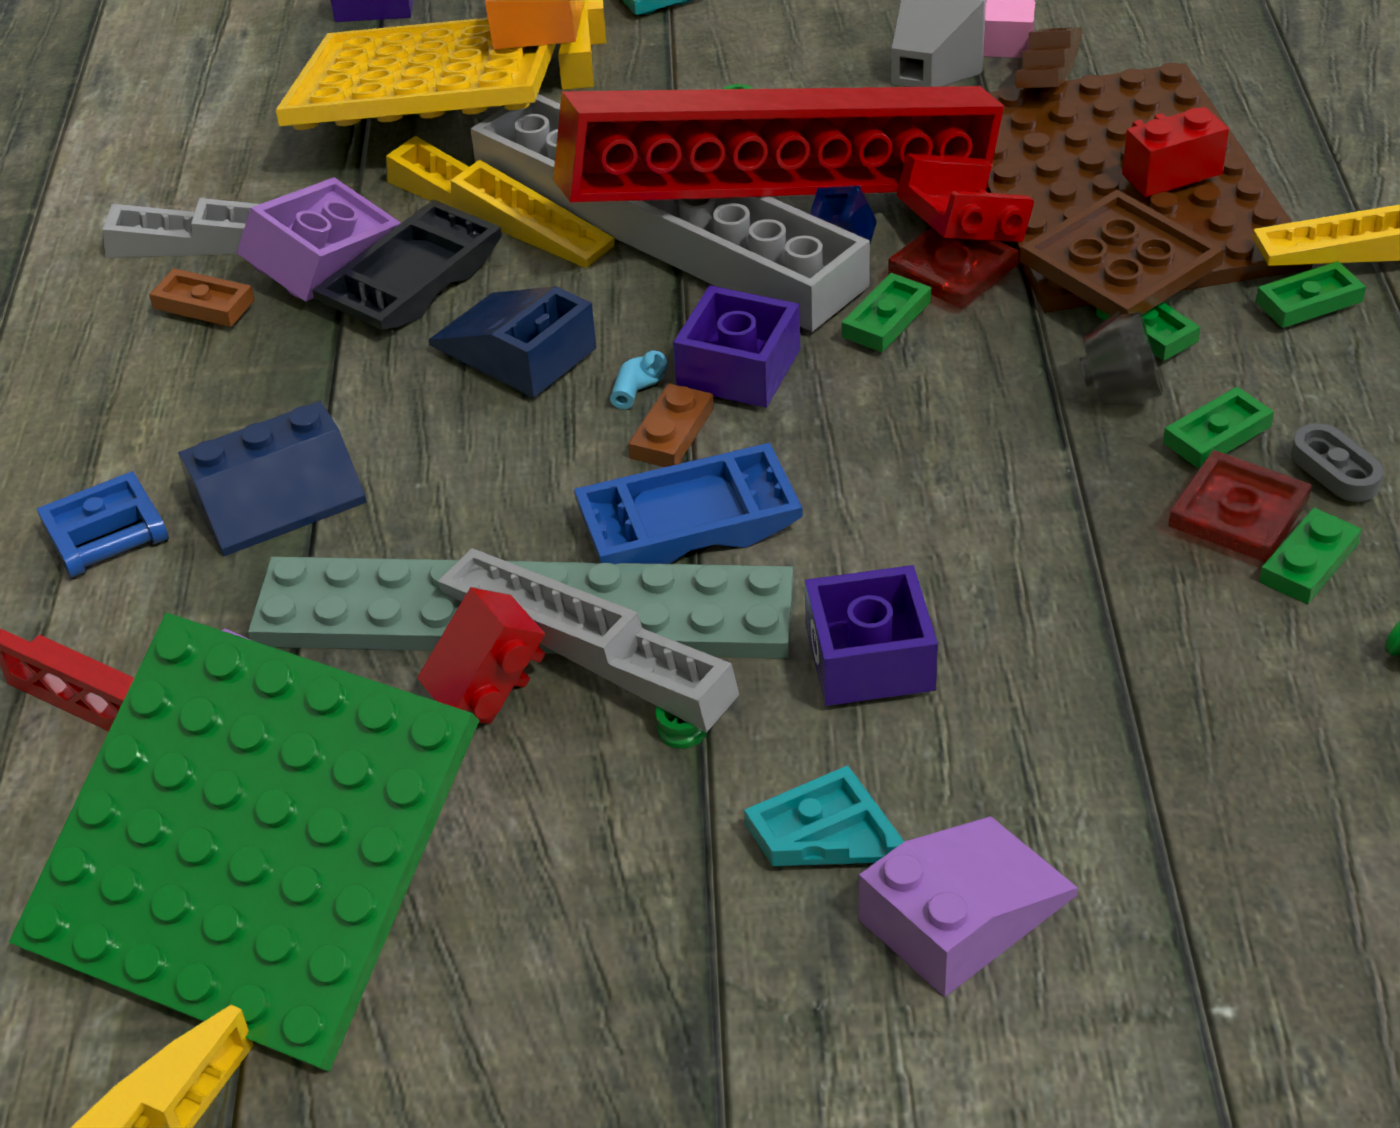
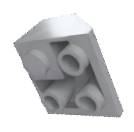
M901 0L892 44L891 84L907 87H941L981 74L984 57L986 0Z

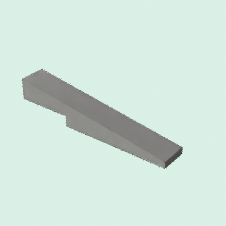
M199 198L195 212L112 204L103 227L105 258L237 254L250 208L259 204Z
M471 548L438 580L442 592L461 602L470 587L512 595L544 631L545 636L540 642L541 645L706 733L739 696L732 663L643 629L638 612L479 550Z

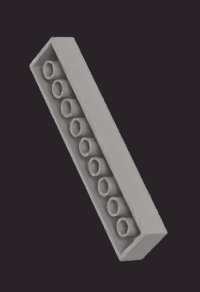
M538 94L535 103H530V106L520 110H506L502 108L471 128L475 162L481 160L615 239L716 287L799 303L800 327L811 332L869 287V240L770 196L570 203L553 180L560 103Z

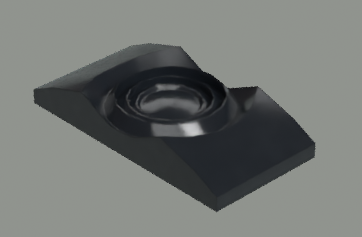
M433 199L312 290L314 299L380 329L399 327L422 318L435 296L449 283L473 277L502 237L501 227Z

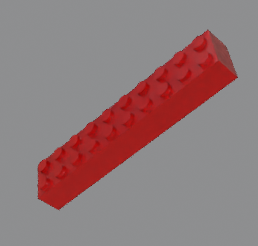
M981 86L561 91L553 180L570 203L897 192L907 153L985 159L992 165L1004 105Z

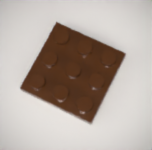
M1115 190L1022 245L1020 262L1127 325L1222 265L1224 248L1125 193Z

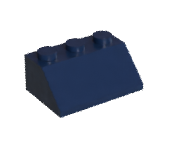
M321 401L307 406H300L288 413L260 423L250 424L241 430L213 440L203 441L196 446L178 452L190 496L223 556L367 503L365 493L339 428Z

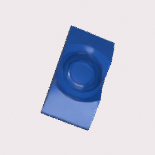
M770 443L574 489L575 500L600 563H612L614 565L619 563L670 564L689 551L702 550L714 544L747 548L783 530L803 517V507Z

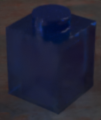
M860 185L818 188L810 214L869 240L871 244L877 220Z

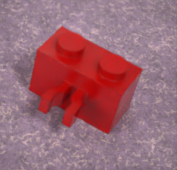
M1205 106L1191 108L1186 112L1166 117L1163 113L1154 115V120H1150L1145 124L1141 119L1133 121L1132 127L1126 131L1122 175L1144 197L1222 175L1229 127Z
M470 587L417 679L435 701L471 712L480 720V723L491 724L503 707L513 687H526L530 678L524 672V669L530 660L541 662L545 656V652L539 647L545 633L512 595Z

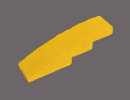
M229 1005L169 1043L116 1084L71 1128H193L254 1046L253 1041L246 1038L249 1030L242 1009Z

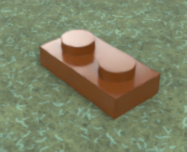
M175 268L149 294L153 309L232 327L255 301L251 285Z
M668 383L629 441V458L662 467L679 464L714 409L713 394Z

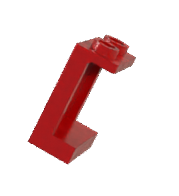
M907 153L896 194L901 201L944 238L1023 242L1034 206V200L1028 195L988 193L986 188L993 165L985 159Z

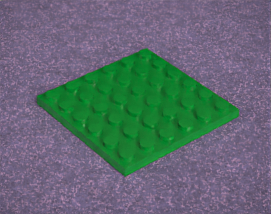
M166 612L12 933L9 943L202 1021H206L229 1005L242 1009L249 1030L246 1035L247 1039L330 1072L480 720L471 712Z

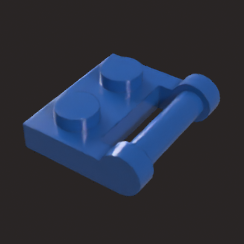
M133 471L36 508L41 523L70 578L86 573L85 567L146 542L151 541L155 545L169 539L160 514ZM141 520V523H139V524H136V525L131 526V527H129V528H126V529H124V530L118 531V532H116V533H113V534H111V535H108V536H106V537H103V538H101V539H98V540H96V541H93V542L88 543V544H86V545H83V546H81V547H78V548L75 547V546L84 544L85 542H87V541H89V540H91V539H94V538H96V537H99V536H101V535H104V534H106V533H109V532L114 531V530H116V529H119V528H121V527L129 526V525L135 523L136 521Z

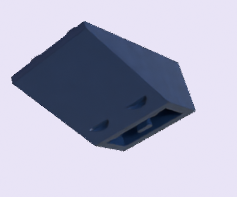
M557 286L491 293L428 339L430 346L533 398L597 348L592 303Z

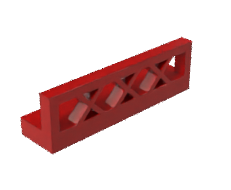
M0 629V667L7 684L109 732L134 677L42 635H38L30 642Z

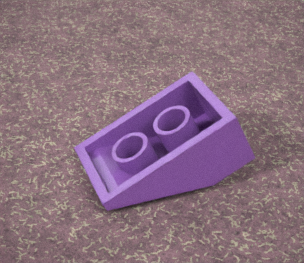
M333 177L251 207L237 254L250 262L257 271L267 274L287 288L291 295L301 298L306 302L314 298L312 290L400 225L401 222Z
M990 816L905 841L860 873L859 921L945 998L1075 898L1078 894V887Z

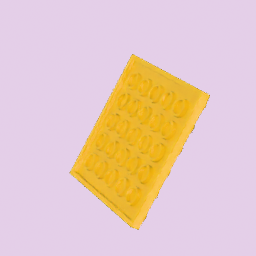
M488 18L327 33L276 108L279 126L293 125L296 130H307L318 126L321 122L335 121L337 126H349L359 123L364 118L377 117L379 122H392L401 119L403 115L419 113L421 118H434L443 115L445 111L462 109L464 114H477L486 111L488 107L504 105L506 110L524 109L530 106V103H535L556 44L493 50Z

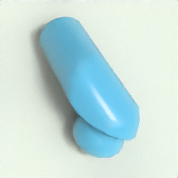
M651 350L642 357L633 358L625 362L618 372L610 396L612 405L618 409H629L632 407L638 391L659 383L668 368V361L665 355L659 351Z

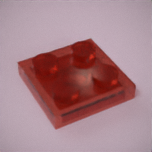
M931 227L888 259V274L893 273L931 287V295L962 309L1018 266L1019 250L995 240L944 238Z
M1213 450L1171 509L1168 526L1267 562L1309 501L1312 485Z

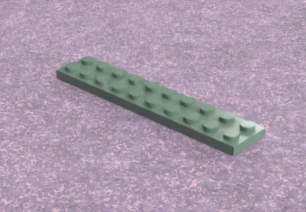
M271 557L248 630L249 638L270 647L433 651L461 604V601L440 590L438 580L459 560ZM507 561L638 612L643 629L714 657L789 659L794 566L619 563L614 565L612 563ZM539 644V647L545 653L558 654L553 650Z

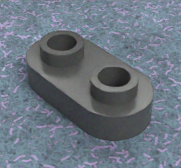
M1312 423L1300 427L1295 432L1291 450L1292 459L1336 496L1349 502H1359L1372 499L1379 493L1384 474L1382 464L1340 430L1327 424Z

